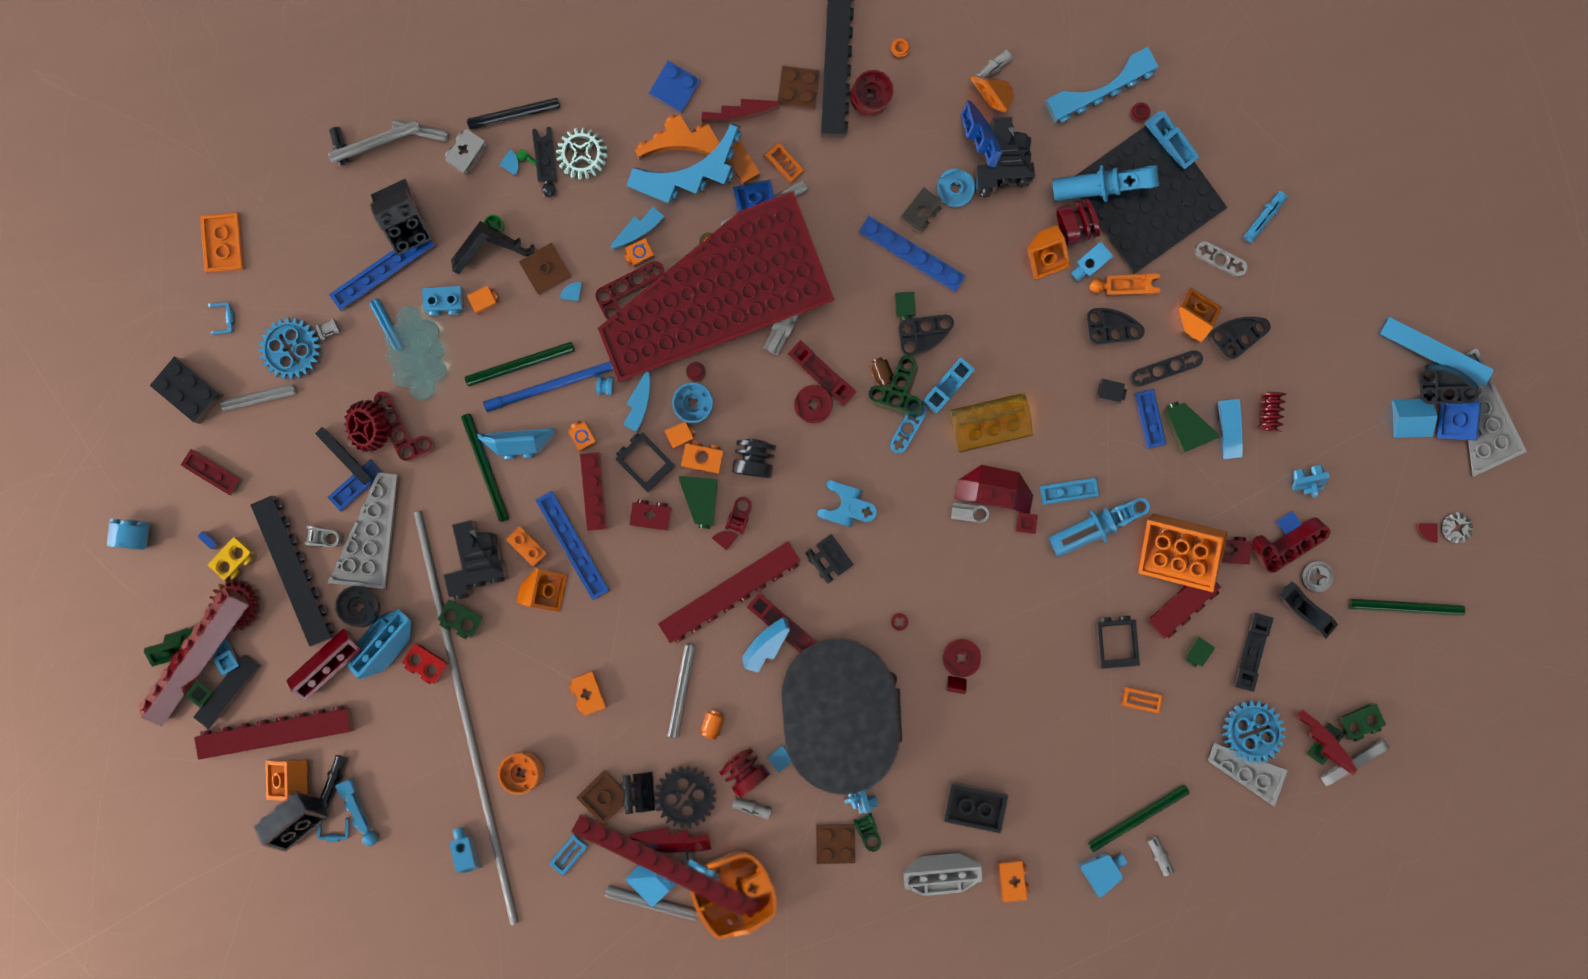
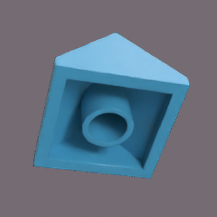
M1422 399L1392 400L1394 438L1433 437L1438 417L1434 404H1427Z

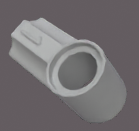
M953 502L951 519L983 523L989 518V511L985 506ZM976 510H985L986 517L983 520L977 519L975 517Z

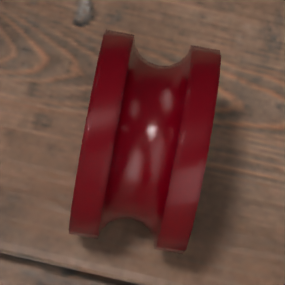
M901 613L895 614L891 618V625L896 630H904L908 626V618ZM896 617H898L899 619L903 617L905 619V621H903V623H905L903 627H901L900 625L897 627L895 626L894 623H896V621L894 620Z

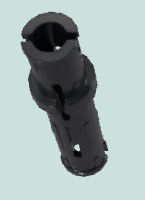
M335 755L331 770L327 772L328 778L320 797L327 813L336 790V785H338L339 780L343 777L342 771L347 761L346 757Z

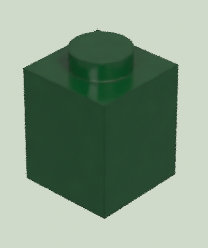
M914 292L895 293L896 318H900V321L915 317Z
M1196 636L1183 656L1188 658L1186 662L1196 668L1197 665L1203 667L1215 647Z
M196 680L184 696L198 707H201L213 692Z

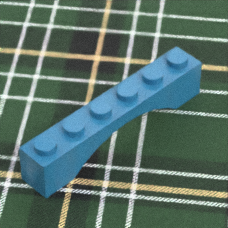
M1146 47L1131 55L1122 73L1106 86L1089 92L1062 91L1048 98L1045 105L1055 123L1059 121L1064 123L1072 118L1070 115L1076 112L1079 115L1087 111L1088 106L1091 104L1099 105L1105 101V97L1109 95L1114 97L1121 93L1122 88L1135 86L1139 83V79L1143 77L1148 79L1154 76L1159 66L1149 47Z

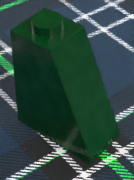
M1177 401L1167 405L1168 409L1164 411V414L1181 453L1220 438L1219 434L1185 402L1179 404Z
M679 476V482L694 524H699L698 528L710 529V525L714 526L718 479Z

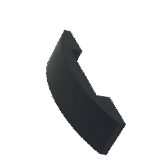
M1254 613L1242 648L1235 687L1251 692L1255 691L1259 676L1258 669L1267 636H1269L1273 617Z

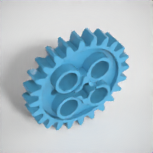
M286 317L285 323L278 319V325L272 322V329L265 328L268 334H261L264 341H259L258 343L263 345V348L258 349V351L264 354L259 357L261 360H266L263 366H270L268 372L272 373L275 371L274 376L279 377L282 373V379L285 380L289 375V378L294 380L295 374L298 378H301V372L308 375V368L314 370L312 363H319L315 356H321L316 351L322 348V346L316 344L320 338L313 337L317 332L315 330L310 331L311 325L305 326V321L303 320L298 324L297 318H294L291 323L290 318ZM291 331H296V338L294 340H289V333ZM281 334L283 335L287 344L293 346L291 350L300 360L299 363L296 362L294 355L287 351L288 347L280 338ZM279 341L280 349L274 351L273 344ZM305 346L307 353L304 356H300L299 350ZM290 357L291 364L285 367L283 361L285 358Z
M1252 700L1248 701V706L1243 702L1241 703V708L1237 705L1234 707L1235 712H1228L1231 718L1227 717L1224 719L1229 723L1223 726L1224 729H1227V732L1222 735L1228 737V740L1224 743L1231 744L1228 749L1229 751L1236 750L1234 756L1241 754V761L1248 758V763H1252L1255 760L1256 764H1258L1261 759L1263 762H1266L1268 757L1272 759L1275 757L1274 753L1280 752L1277 746H1284L1280 739L1286 738V736L1281 734L1286 728L1280 727L1284 720L1278 721L1277 718L1280 716V713L1274 715L1275 708L1273 707L1268 710V703L1261 707L1260 701H1257L1255 705ZM1257 715H1260L1262 717V725L1257 723ZM1239 721L1245 724L1244 731L1239 729ZM1266 725L1270 726V728L1267 730L1258 732L1256 734L1247 736L1242 739L1239 738V735L1245 734L1252 730H1256ZM1264 733H1267L1270 736L1269 743L1264 741ZM1247 739L1252 742V749L1247 748L1245 744Z

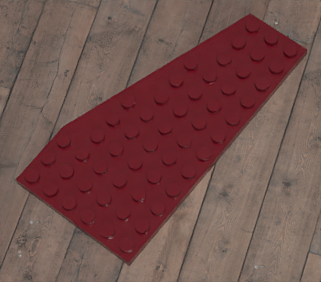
M794 191L736 213L598 327L619 382L835 301Z

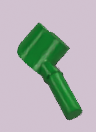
M520 150L516 154L521 162L527 159L536 166V160L525 150Z

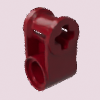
M740 497L735 501L725 529L731 528L739 531L742 535L744 534L752 508L749 498ZM740 500L748 502L749 506L746 511L739 510L738 503Z

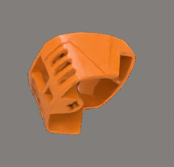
M736 850L703 864V866L716 872V867L719 866L717 874L721 877L718 882L743 894L746 893L750 897H757L763 903L753 917L749 918L744 913L741 916L743 922H740L736 913L690 891L699 918L716 939L749 934L773 918L776 912V897L773 886L766 871L751 853L746 850ZM725 863H729V868H726ZM750 883H753V884H754L753 888L748 889V888L750 887L749 884H750ZM728 919L732 921V925L727 922Z

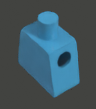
M1100 241L1077 262L1079 266L1071 274L1077 281L1081 280L1086 274L1090 277L1108 262L1113 255ZM1089 260L1094 261V265L1091 268L1085 265Z
M464 827L452 830L455 841L449 844L456 873L464 874L482 868L473 838L466 837ZM465 845V850L462 852L461 848Z
M1106 852L1083 861L1078 865L1097 896L1101 898L1123 879L1119 869L1128 863L1122 854L1112 859Z

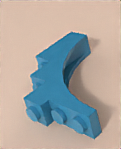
M730 124L724 138L716 149L697 164L680 171L668 173L652 172L635 167L631 171L626 186L664 202L671 203L678 197V187L695 194L704 191L707 184L706 177L722 184H728V181L731 182L735 174L733 170L734 165L729 164L728 160L731 161L734 156L735 150H733L735 142L738 143L742 134L740 132L741 127L736 124Z

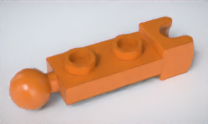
M1160 274L1107 275L1106 282L1099 278L1093 279L1090 282V289L1094 293H1101L1106 289L1107 295L1159 294L1161 289L1153 287L1151 281L1160 278Z

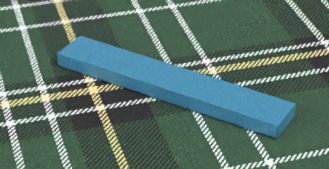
M1391 317L1387 319L1380 332V335L1437 364L1449 366L1463 372L1482 387L1486 386L1494 369Z

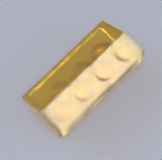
M1025 393L950 410L959 453L1033 436L1031 411Z

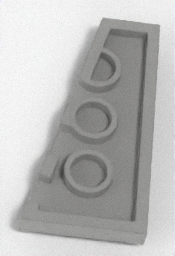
M1214 743L1207 761L1275 807L1288 770L1260 761L1258 764H1256L1255 760L1252 763H1248V758L1241 761V754L1234 756V750L1229 751V748Z

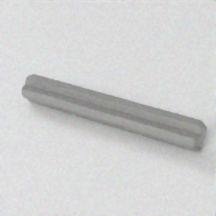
M293 384L222 400L220 401L221 409L227 411L295 395L296 388Z

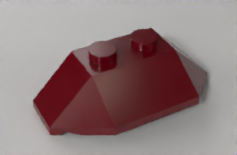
M980 465L958 480L954 499L1030 514L1033 494L1020 472Z

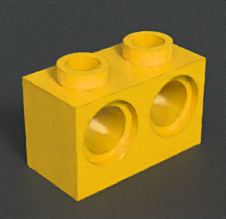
M233 537L212 559L208 566L224 581L233 580L240 574L239 569L243 565L247 566L253 560L252 555L255 552L239 537ZM238 548L243 550L241 558H237L235 554ZM225 562H228L230 565L228 572H224L222 568Z

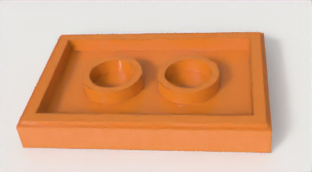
M240 213L201 215L200 223L205 273L244 270Z

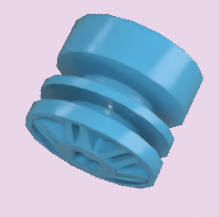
M686 383L680 386L674 393L672 399L673 410L681 420L688 423H697L706 419L711 413L713 396L710 390L702 384ZM691 397L692 399H698V402L696 403V408L694 406H689V399Z

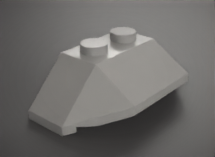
M961 853L921 856L903 871L905 889H910L923 896L962 893L973 887L976 883L982 882L981 864Z

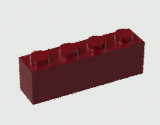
M601 453L580 454L587 531L608 529Z
M1216 581L1214 591L1210 592L1185 585L1148 618L1146 622L1161 638L1165 639L1167 637L1169 639L1177 632L1176 628L1180 624L1183 626L1191 619L1190 615L1193 612L1198 613L1201 611L1208 599L1212 600L1220 593L1218 590L1221 586Z
M343 628L286 680L291 692L305 702L361 651L356 639Z

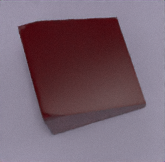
M948 676L946 690L966 694L967 680L965 678Z

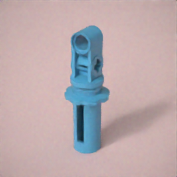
M1100 165V171L1098 170L1097 173L1053 179L1055 201L1100 195L1101 197L1103 196V200L1106 202L1110 194L1120 195L1121 191L1159 186L1157 166H1146L1118 171L1117 168H1113V170L1106 171L1104 166ZM1128 175H1131L1133 179L1135 178L1132 184L1126 181Z
M1137 498L1111 509V511L1105 508L1102 512L1096 514L1092 509L1089 510L1091 517L1089 516L1088 519L1049 536L1056 555L1059 558L1097 539L1101 540V538L1104 543H1107V535L1117 533V527L1126 525L1134 521V519L1145 515L1150 508L1149 502L1144 498ZM1138 501H1142L1145 504L1143 512H1137L1135 509V504ZM1093 525L1096 526V531L1067 545H1063L1061 540Z

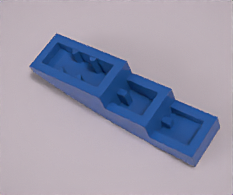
M967 100L961 113L966 137L975 141L977 152L985 154L988 166L996 167L1002 154L998 139L983 114L972 101Z

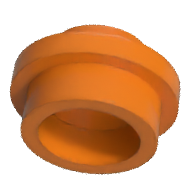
M897 38L892 42L891 52L894 56L904 57L909 53L910 45L906 39Z

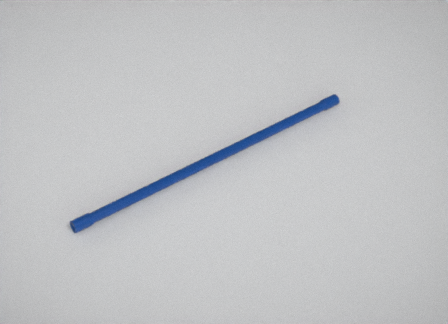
M611 361L505 396L483 401L486 412H490L505 405L612 371L614 368Z

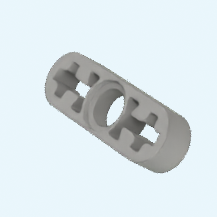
M1201 242L1195 247L1194 252L1198 259L1234 277H1240L1247 271V263L1244 260L1209 242ZM1204 246H1206L1207 252L1212 253L1214 250L1216 251V253H1214L1212 259L1210 260L1209 257L1211 255L1207 253L1201 255L1202 251L1199 250V248H1203ZM1218 254L1226 257L1225 264L1220 265L1216 262ZM1230 259H1232L1231 264H1241L1240 268L1243 270L1235 272V267L1230 265L1229 268H1226V266L1230 263Z

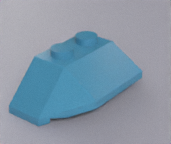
M555 428L486 433L478 434V439L498 456H503L504 460L515 459V455H523V458H534V454H539L557 432Z
M400 609L380 615L357 641L361 651L349 662L348 668L358 679L383 672L409 643L411 620Z

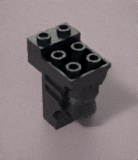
M1012 117L993 118L990 126L998 139L1002 154L996 167L988 166V164L976 165L973 172L975 195L980 194V197H990L996 191L997 186L999 189L1009 188L1010 185H1017L1020 188L1028 187L1035 179L1034 163L1031 162L1030 152L1031 137L1027 136L1026 133L1014 132Z
M406 179L371 194L373 203L370 206L374 218L381 230L384 231L397 255L432 240L416 204L414 193Z
M473 520L452 524L462 570L443 574L448 597H454L455 600L468 598V594L473 593L472 588L485 586L487 581H490L491 584L505 581L504 577L509 575L504 560H501V552L498 549V535L492 532H480L477 521Z

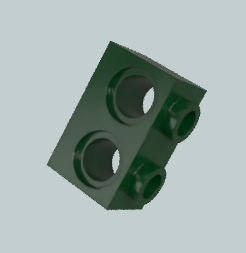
M448 599L437 621L440 622L439 626L447 630L453 628L457 631L456 635L467 639V637H473L483 617ZM449 610L454 611L456 614L455 620L451 622L445 618V613ZM466 619L471 620L473 623V627L469 631L464 630L462 627V623Z
M1376 703L1367 704L1337 718L1345 738L1353 740V742L1363 739L1364 735L1369 732L1374 734L1381 731V727L1386 725ZM1373 714L1375 720L1372 724H1368L1367 718ZM1355 722L1357 724L1356 731L1351 732L1350 724Z

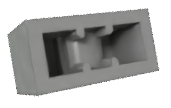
M465 129L464 132L461 131L456 137L457 142L454 147H450L447 150L445 161L467 176L488 144L468 129ZM467 149L468 153H462L461 150Z

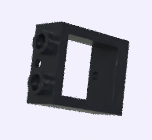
M642 432L641 434H635L630 439L631 444L627 448L623 446L616 453L618 457L615 460L649 493L676 466ZM643 440L666 463L646 483L623 460Z
M1119 616V620L1112 621L1111 617L1100 618V622H1095L1098 665L1100 669L1140 666L1136 619H1131V616ZM1129 625L1132 658L1105 660L1102 627Z

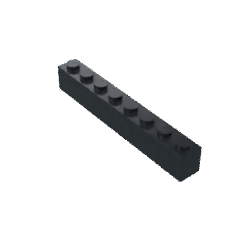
M828 0L821 137L844 138V133H848V121H845V114H849V102H846V95H850V83H847V76H851V64L847 63L848 57H852V46L848 45L849 38L853 37V27H849L850 19L853 20L854 8H850V3L854 0Z
M269 496L250 504L309 647L333 638L334 626L327 620V609L319 601V590L312 584V573L304 565L306 561L304 554L297 548L298 540L289 529L291 523L282 512L284 507L280 498Z

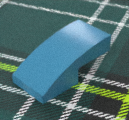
M225 637L213 654V661L222 676L240 666L227 637Z

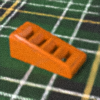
M776 142L763 155L790 183L804 171L803 167L780 142ZM779 150L780 153L773 158L772 155ZM784 155L786 158L779 164L777 161ZM790 161L791 164L784 170L782 167ZM795 166L797 169L789 175L788 172Z

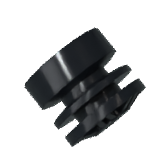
M757 439L736 440V445L744 447V450L735 449V453L743 455V458L733 461L732 473L772 478L773 465L765 463V459H773L775 455L766 452L767 450L775 451L776 445Z
M362 586L345 588L339 593L335 601L337 616L343 623L353 627L364 628L372 625L380 614L381 604L378 596L373 591ZM358 603L364 605V608H361V612L355 609L359 605Z

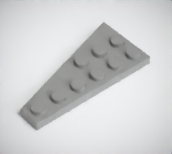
M1477 348L1464 353V355L1484 364ZM1491 377L1485 387L1478 385L1479 396L1476 402L1482 403L1478 441L1468 440L1473 476L1527 452ZM1467 389L1465 393L1468 396H1472L1475 394V391Z
M377 473L368 497L360 510L357 521L353 525L340 558L327 583L386 589L398 474Z

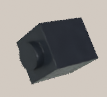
M1101 379L1096 399L1116 404L1121 403V400H1125L1127 389H1124L1125 384Z

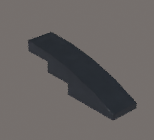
M245 654L238 661L240 666L225 676L193 717L206 729L209 730L233 703L234 698L247 685L249 679L260 668L258 664Z

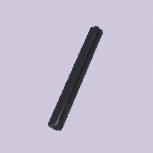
M558 98L535 102L468 118L467 125L469 129L492 125L559 109L560 103Z

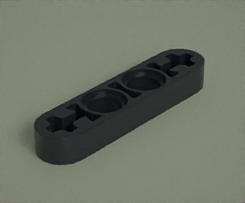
M1192 350L1145 366L1131 374V382L1133 385L1140 387L1191 370L1202 364L1203 356L1199 351ZM1191 354L1194 357L1198 356L1196 364L1189 362L1186 364L1188 368H1185L1184 360L1190 359L1192 357ZM1173 360H1178L1181 364V368L1178 371L1171 368ZM1155 366H1159L1163 370V374L1160 377H1156L1153 374ZM1146 369H1148L1152 380H1149V377L1142 379V383L1139 380H1135L1137 373L1144 375L1147 373Z
M321 427L315 433L359 481L366 485L372 479L369 473L324 427Z

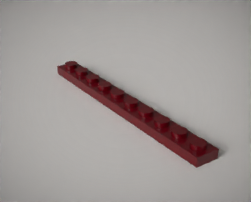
M581 814L571 831L573 834L740 916H743L751 900V897Z

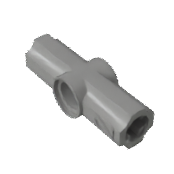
M799 314L774 323L763 348L778 356L785 340L792 333Z

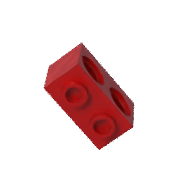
M419 643L413 644L402 661L406 665L404 668L413 674L417 672L421 675V679L428 684H431V682L437 683L449 665L447 661ZM414 654H418L421 657V662L418 665L412 661ZM431 664L437 667L435 675H431L428 672V667Z

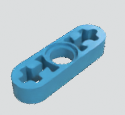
M913 404L910 410H913V408L917 409L919 404ZM925 406L923 415L915 419L919 421L918 424L913 420L907 419L908 415L904 417L890 442V448L894 453H903L908 447L926 416L927 410ZM905 423L913 425L914 430L912 433L907 434L903 431ZM900 432L903 436L909 437V440L904 439L902 442L903 449L899 448L896 450V445L893 443L900 440L901 436H898Z

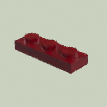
M193 449L189 450L181 463L182 467L228 495H232L241 480Z

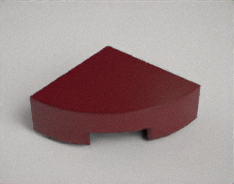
M1417 523L1418 532L1427 541L1438 543V523Z
M723 531L714 535L712 539L727 550L739 535L731 531Z

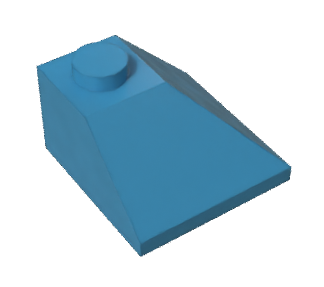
M637 866L625 879L651 907L676 885L640 866Z

